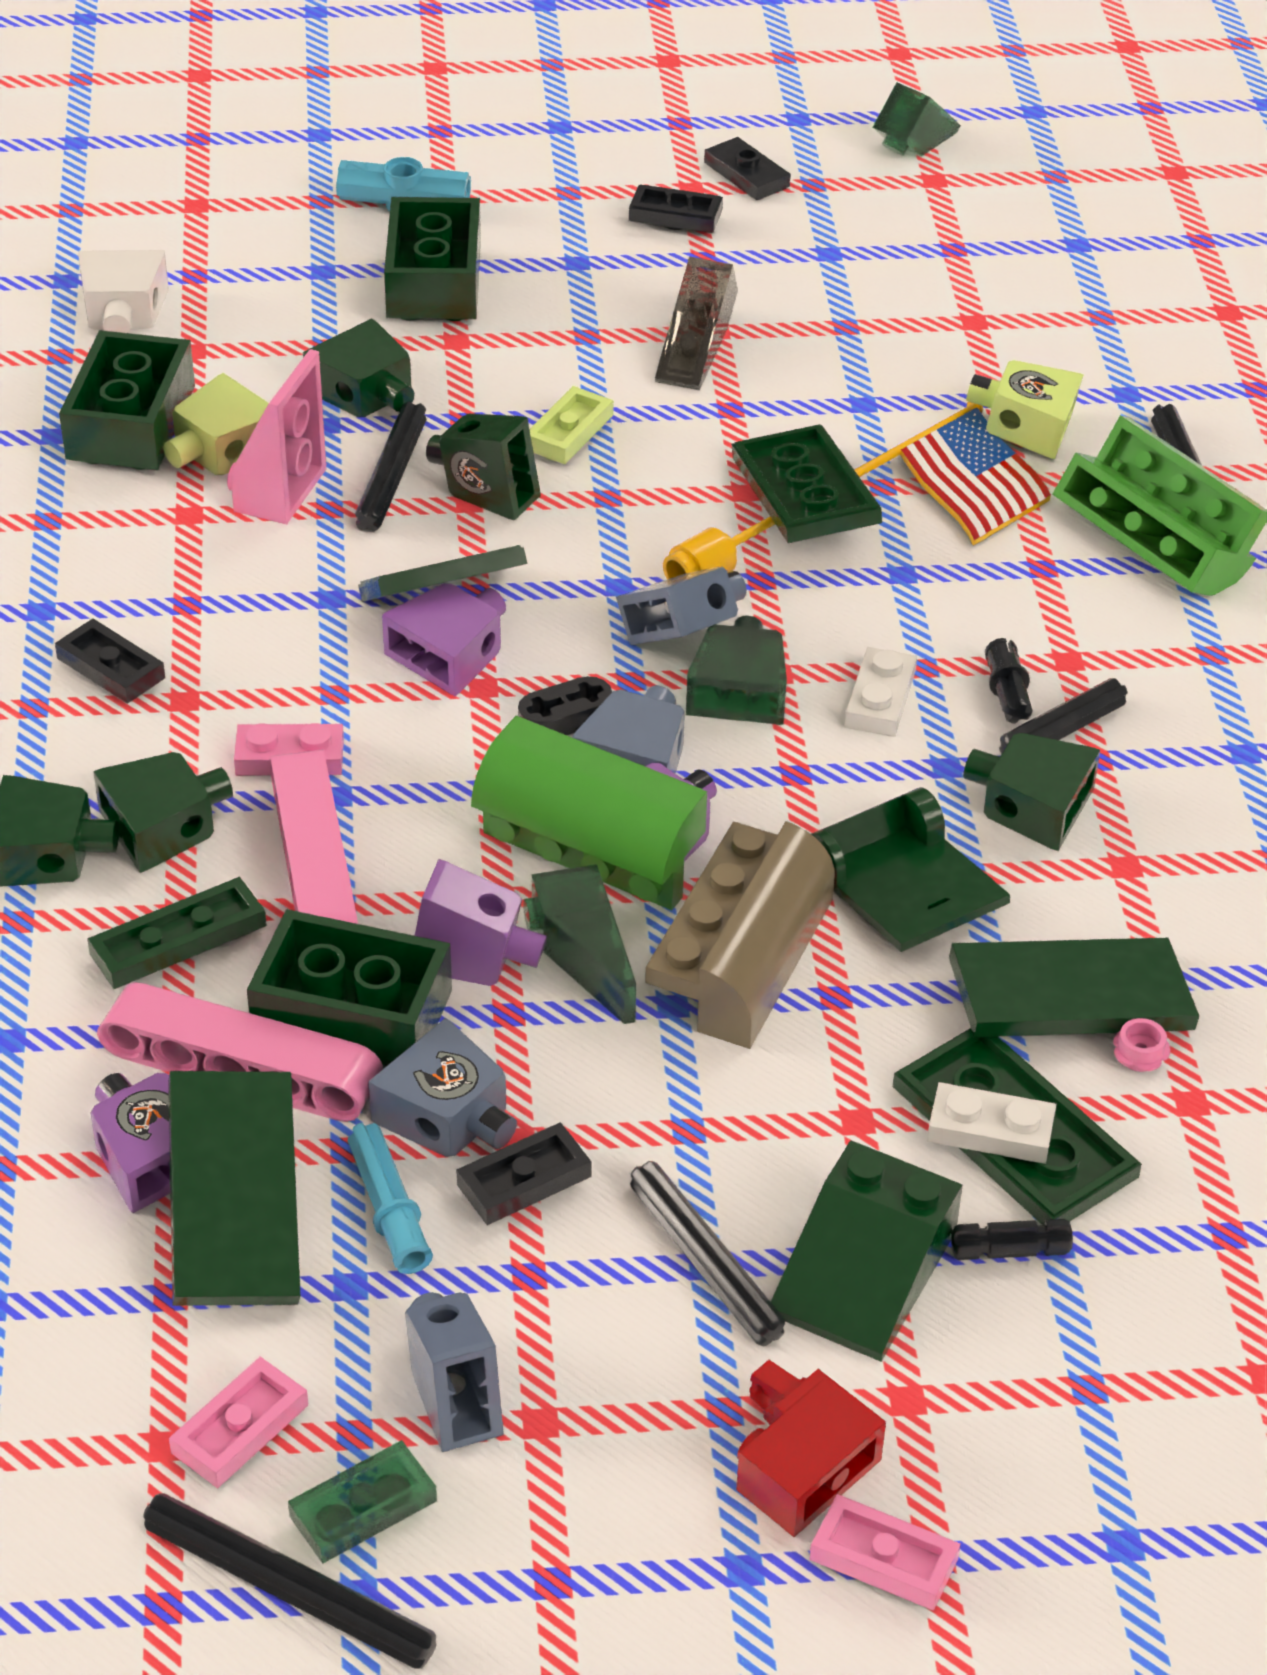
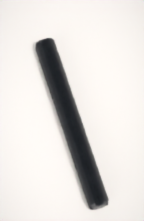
M165 1493L155 1495L144 1511V1526L148 1531L414 1669H422L435 1651L437 1644L436 1634L433 1630Z

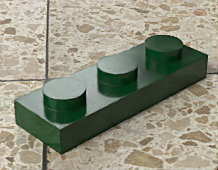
M239 876L87 938L89 954L112 988L116 989L266 927L265 909Z

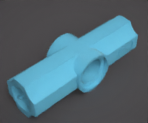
M410 157L393 158L387 161L386 164L341 160L338 167L336 192L340 200L386 204V208L390 211L391 197L470 198L471 176H469V172L423 168L420 161Z

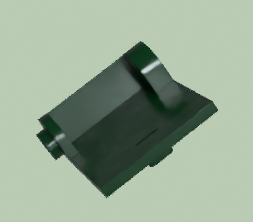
M923 787L916 788L811 833L824 846L833 862L835 871L833 891L900 952L1010 903V894L945 840V821L941 807L933 794Z

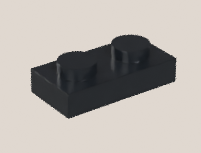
M94 618L55 642L58 660L127 704L166 678L164 662Z
M559 1122L456 1169L457 1186L488 1226L592 1177V1161L563 1124Z

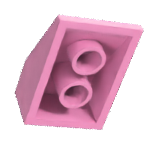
M310 349L270 401L237 462L231 466L228 473L227 486L232 491L234 512L287 525L326 471L319 351Z

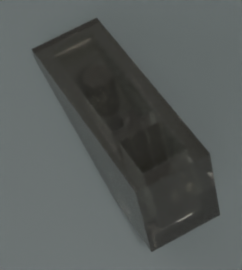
M689 257L655 374V382L695 390L701 389L728 329L738 293L733 264Z

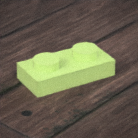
M572 386L530 428L533 452L547 459L566 464L613 416L614 400Z

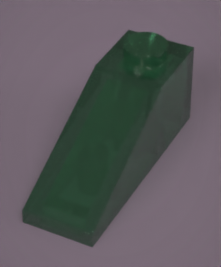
M597 864L531 874L532 897L523 899L527 929L546 935L547 939L543 952L623 1024L634 1023L636 1018V981Z

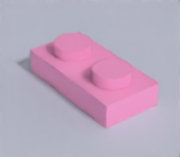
M237 724L234 755L235 775H271L270 756L322 749L325 753L329 775H342L343 724Z
M260 1356L169 1438L171 1454L218 1489L308 1406L307 1390Z
M837 1494L811 1543L809 1560L934 1611L958 1561L961 1544Z

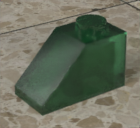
M896 82L872 128L885 138L882 145L891 151L904 156L908 150L922 157L955 135L961 125L930 96Z

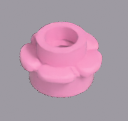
M1138 1018L1126 1022L1113 1040V1044L1116 1046L1114 1049L1116 1059L1134 1071L1156 1070L1161 1066L1162 1061L1167 1060L1170 1055V1045L1167 1041L1165 1030L1161 1025L1149 1019Z

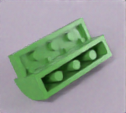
M1121 415L1097 457L1077 452L1074 454L1052 494L1190 592L1207 596L1216 595L1234 585L1250 569L1256 557L1251 555L1249 551L1267 523V509L1133 419Z
M516 715L492 742L481 762L473 786L471 807L483 811V831L485 834L534 853L548 861L580 872L596 881H601L626 891L642 900L650 901L673 910L683 898L684 858L706 831L707 791Z

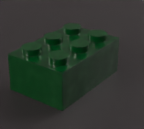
M391 197L384 268L386 318H400L406 321L417 319H446L449 321L477 319L481 251L480 198Z
M99 330L59 412L65 460L81 461L89 464L125 466L139 470H159L165 456L164 443L171 440L174 436L172 412L175 406L192 394L195 387L191 340Z
M286 909L247 988L249 1013L360 1044L374 1052L381 1060L383 1066H388L438 1024L452 992L451 945L443 941Z

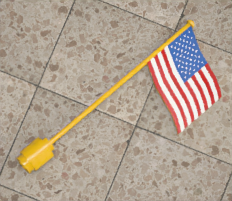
M967 402L966 408L854 469L858 476L861 477L900 455L920 485L959 522L973 546L1049 502L1051 497L1047 486L1036 471L1001 438L990 434L986 430L987 420L982 415L983 406ZM768 517L732 538L717 528H707L670 550L669 555L663 561L664 575L668 580L686 573L721 566L727 570V573L735 569L737 563L736 546L774 526L775 523L771 517Z

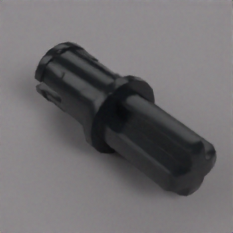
M999 638L991 641L985 649V658L991 671L988 680L989 687L992 693L999 697L1006 721L1016 724L1020 719L1028 720L1033 712L1027 692L1030 678L1028 671L1020 664L1015 642L1010 640L1007 647L1006 638Z

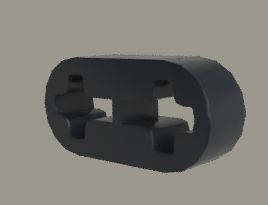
M597 677L576 678L525 695L519 701L518 716L564 735H570L578 730L612 693V690L606 681Z

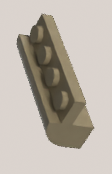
M733 821L648 962L645 971V983L698 1000L697 1032L751 1049L833 900L835 871L827 850L812 834L785 821L778 835Z

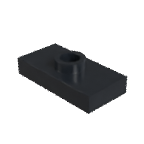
M739 137L732 138L704 151V163L755 200H760L790 187L791 174Z
M640 184L629 206V221L661 225L672 230L688 229L714 233L723 210V197Z

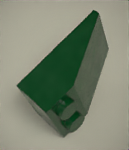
M850 1140L822 1186L771 1303L783 1316L785 1322L882 1362L951 1242L952 1230L958 1223L963 1184Z

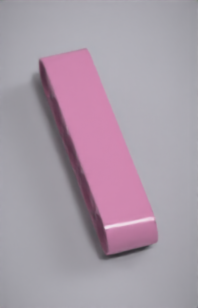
M324 750L270 756L273 792L295 911L358 924Z
M135 982L128 984L122 990L97 1030L100 1043L113 1055L167 1072H291L293 1108L344 1122L353 1121L360 1115L369 1099V1081L383 1070L382 1062L378 1056L360 1044L144 983Z

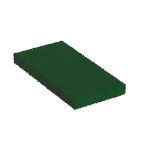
M821 424L737 441L731 444L733 460L787 543L882 523V509Z
M1169 937L952 943L949 961L974 1037L1118 1033L1126 1022L1138 1018L1152 1020L1161 1025L1165 1031L1195 1030L1199 1020V1013Z
M970 1028L894 1073L892 1087L929 1121L938 1082L1056 1104L1046 1164L959 1148L1041 1224L1045 1223V1220L1066 1219L1070 1222L1140 1176L1142 1164L999 1037H974Z
M170 1071L168 1078L173 1306L298 1305L301 1295L291 1072Z

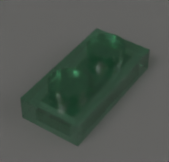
M401 1440L289 1500L288 1511L289 1517L323 1564L437 1501V1491L434 1482Z

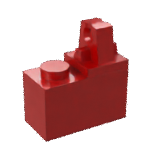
M768 1360L751 1374L750 1381L752 1385L749 1392L750 1398L764 1410L763 1418L770 1426L765 1430L762 1428L754 1430L741 1444L737 1453L738 1472L736 1490L791 1536L795 1537L832 1504L837 1494L842 1496L882 1460L886 1421L819 1368L809 1377L798 1379L771 1360Z

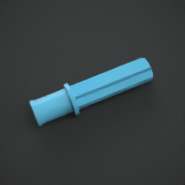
M362 1122L358 1123L353 1127L354 1133L348 1137L347 1141L375 1210L373 1224L376 1232L385 1236L393 1256L395 1268L397 1267L400 1273L412 1274L419 1272L430 1264L433 1257L431 1248L426 1243L419 1225L421 1218L419 1206L408 1198L380 1126L375 1123L366 1126Z

